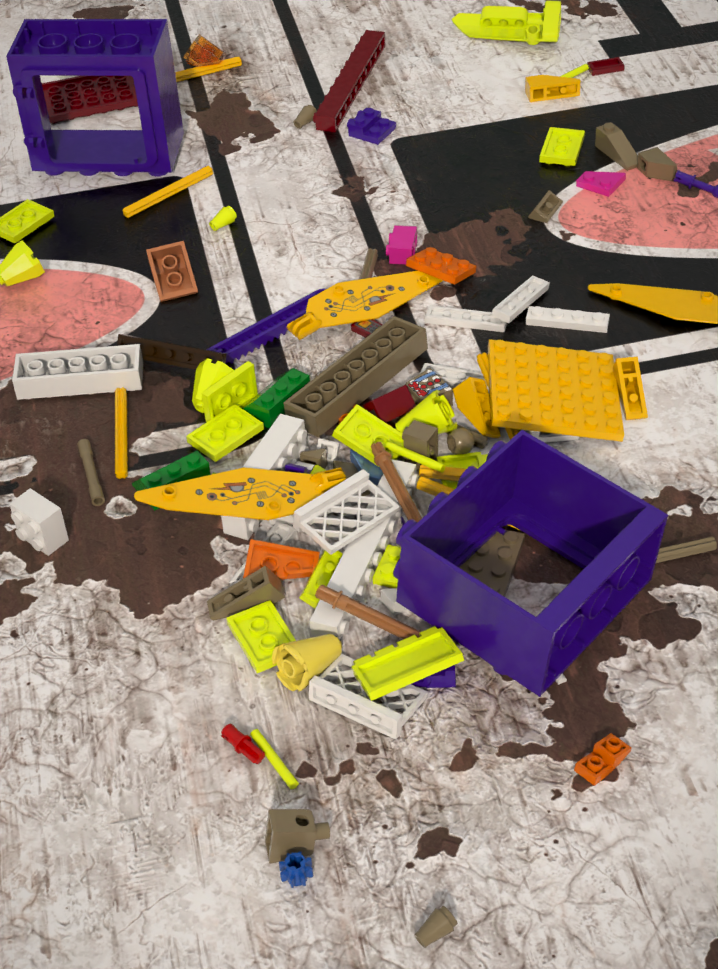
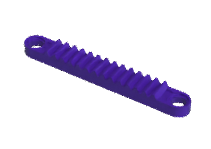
M326 289L312 292L206 350L227 353L226 363H234L235 358L239 360L242 354L247 356L248 351L252 353L255 347L260 349L261 344L265 346L268 340L273 342L274 337L278 339L280 334L285 335L288 330L287 325L306 314L308 299Z

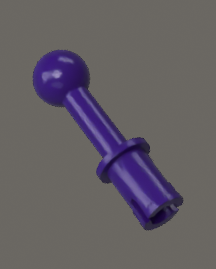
M680 170L677 171L674 182L686 185L689 189L694 186L712 193L714 197L718 198V185L712 186L697 180L696 175L692 176Z

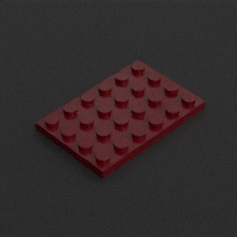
M77 76L42 83L50 123L73 120L82 116L88 117L92 114L107 113L112 110H123L132 106L138 107L132 76Z

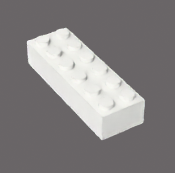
M140 344L16 354L12 382L17 400L113 393L117 388L121 389L122 387L126 391L142 390L143 358Z
M280 414L243 467L285 471L286 464H296L300 461V453L309 451L306 442L307 430H305L304 420ZM221 516L223 532L245 540H249L253 532L255 533L258 530L259 524L262 521L260 519Z

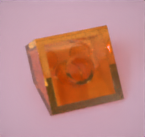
M199 34L183 58L186 59L185 61L189 65L201 67L219 64L226 53Z

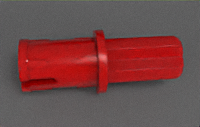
M227 724L222 729L221 737L233 745L234 750L238 754L242 753L252 763L260 764L265 758V753L251 742V737L241 733L233 724Z

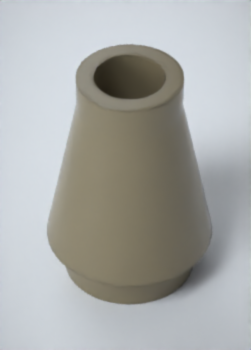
M312 105L304 106L293 121L295 127L301 129L306 124L312 122L314 113L317 112L316 108Z
M445 906L439 909L435 908L414 936L426 948L431 943L453 932L454 927L458 923Z

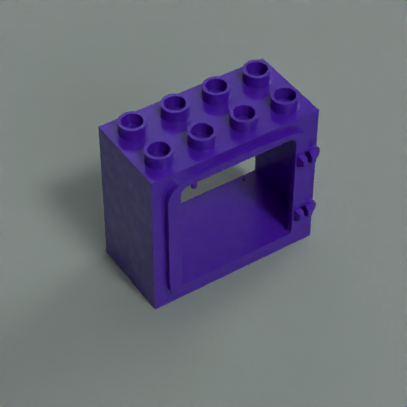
M24 19L6 58L13 84V95L16 97L25 137L24 144L27 146L32 171H45L46 174L51 176L60 175L65 171L79 172L84 176H92L98 172H114L117 176H128L133 172H148L151 176L155 177L172 172L184 135L167 19ZM40 76H132L142 130H51Z
M521 430L507 443L502 440L496 442L489 451L486 462L479 468L474 466L468 467L461 475L457 488L449 495L444 492L436 495L429 505L427 515L419 522L410 519L402 526L396 538V544L401 547L400 559L393 571V576L398 579L396 602L431 624V627L436 626L437 629L443 627L450 638L491 664L495 672L509 676L540 697L649 583L653 575L668 514ZM505 525L515 526L583 568L536 617L459 568L494 534L499 532L504 535L506 530L502 527Z

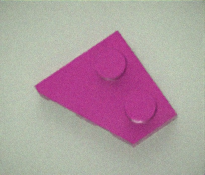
M585 171L576 180V187L609 197L626 180V173Z

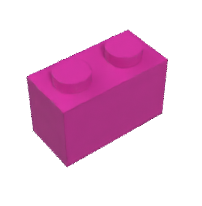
M394 225L393 233H389V244L386 245V256H389V264L406 265V259L415 255L418 242L417 226Z

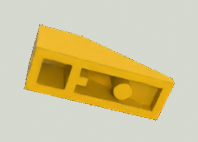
M549 75L525 77V93L529 102L580 96L581 80Z
M638 356L617 358L613 366V373L617 382L619 400L625 420L648 418Z
M469 377L453 388L458 409L483 436L500 438L499 428L491 425L490 396L485 380Z

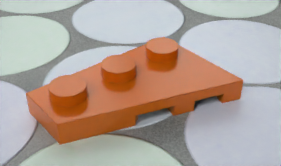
M250 539L243 579L264 566L269 568L280 580L310 577L318 563L320 552Z

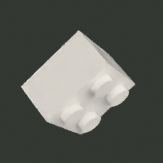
M31 488L9 503L12 512L11 518L16 526V535L22 541L30 543L35 550L42 551L49 556L69 541L61 508Z

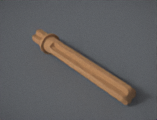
M381 442L373 443L371 449L375 457L374 462L382 470L407 519H414L419 522L422 517L393 465L391 454L385 450Z
M320 585L316 591V598L333 605V609L337 607L402 639L412 635H416L417 638L420 637L419 632L421 631L344 595L343 591L337 592L325 585Z

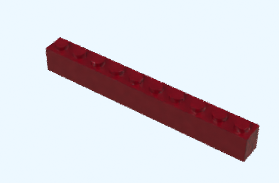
M366 30L363 36L360 37L359 43L355 45L354 51L351 52L349 59L346 60L339 76L335 78V82L330 87L328 94L325 95L324 101L320 103L319 109L314 113L313 122L316 123V130L337 131L385 48V32Z

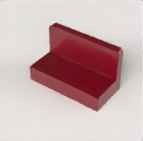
M407 385L363 405L364 409L368 412L374 409L377 417L385 423L411 411L416 406Z

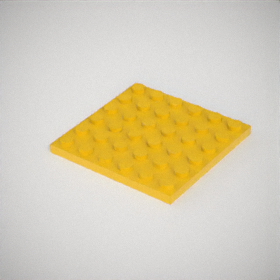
M489 339L488 364L492 426L623 441L624 428L618 386L613 373L614 359L612 354Z

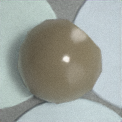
M456 428L447 437L448 448L455 455L470 453L474 447V437L469 430Z

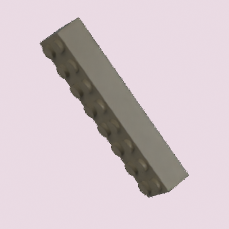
M393 316L283 402L285 414L303 419L305 430L316 437H320L339 422V418L343 414L350 413L355 404H361L428 349L426 328Z

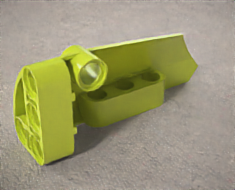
M546 1L543 13H528V10L524 7L485 6L482 8L481 14L458 13L452 18V22L461 32L472 38L526 41L529 45H536L539 42H558L561 24V1Z

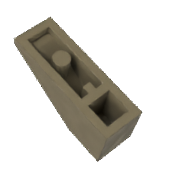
M611 122L596 127L595 146L628 171L636 168L638 155L622 130Z
M264 566L209 599L207 605L210 619L214 621L227 618L269 600L275 604L285 598L281 580L269 568Z

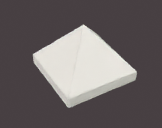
M319 438L317 449H326L327 462L333 464V461H337L340 443Z

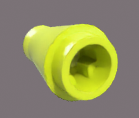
M230 206L222 207L209 222L210 227L217 231L235 222L237 218L236 212Z

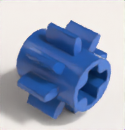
M301 851L298 853H287L285 862H279L281 881H288L291 888L301 885L306 886L307 878L314 876L313 868H311V857L305 859Z

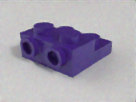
M366 107L363 111L359 110L354 119L350 118L348 120L347 128L350 137L379 145L396 129V122L387 118H381V111Z

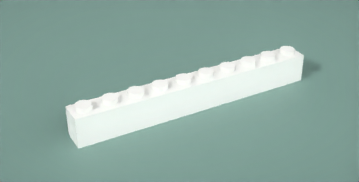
M391 459L408 493L412 497V490L417 486L419 480L416 464ZM383 474L377 487L400 506ZM368 503L366 509H374V504ZM377 504V510L390 509L387 505ZM401 506L399 512L347 545L327 587L337 592L343 591L344 595L358 602L363 600L367 583L372 582L374 569L382 558V552L389 544L391 534L396 532L398 519L404 515ZM362 515L360 520L371 521L374 516ZM320 600L309 621L311 637L332 634L341 640L342 636L348 632L351 617L354 618L355 616L337 607L333 609V605Z

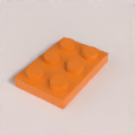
M428 247L406 259L407 267L454 285L476 273V265L469 263L467 260L457 259L451 254L441 253L432 247Z

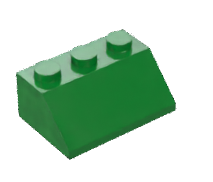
M292 368L278 376L244 405L242 409L263 422V425L270 429L280 414L286 415L283 402L310 382V375Z
M195 451L133 482L132 486L136 491L208 476L211 475L209 462L198 451ZM150 505L154 511L159 509V507Z

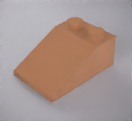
M184 241L146 250L160 302L198 293Z

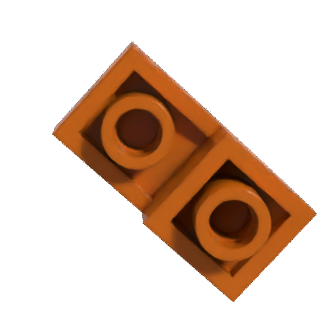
M610 733L595 743L593 752L575 764L574 771L595 786L631 752V747Z

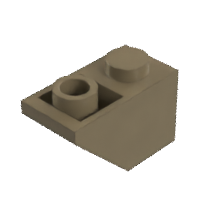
M658 147L638 153L637 169L646 177L674 181L677 164Z

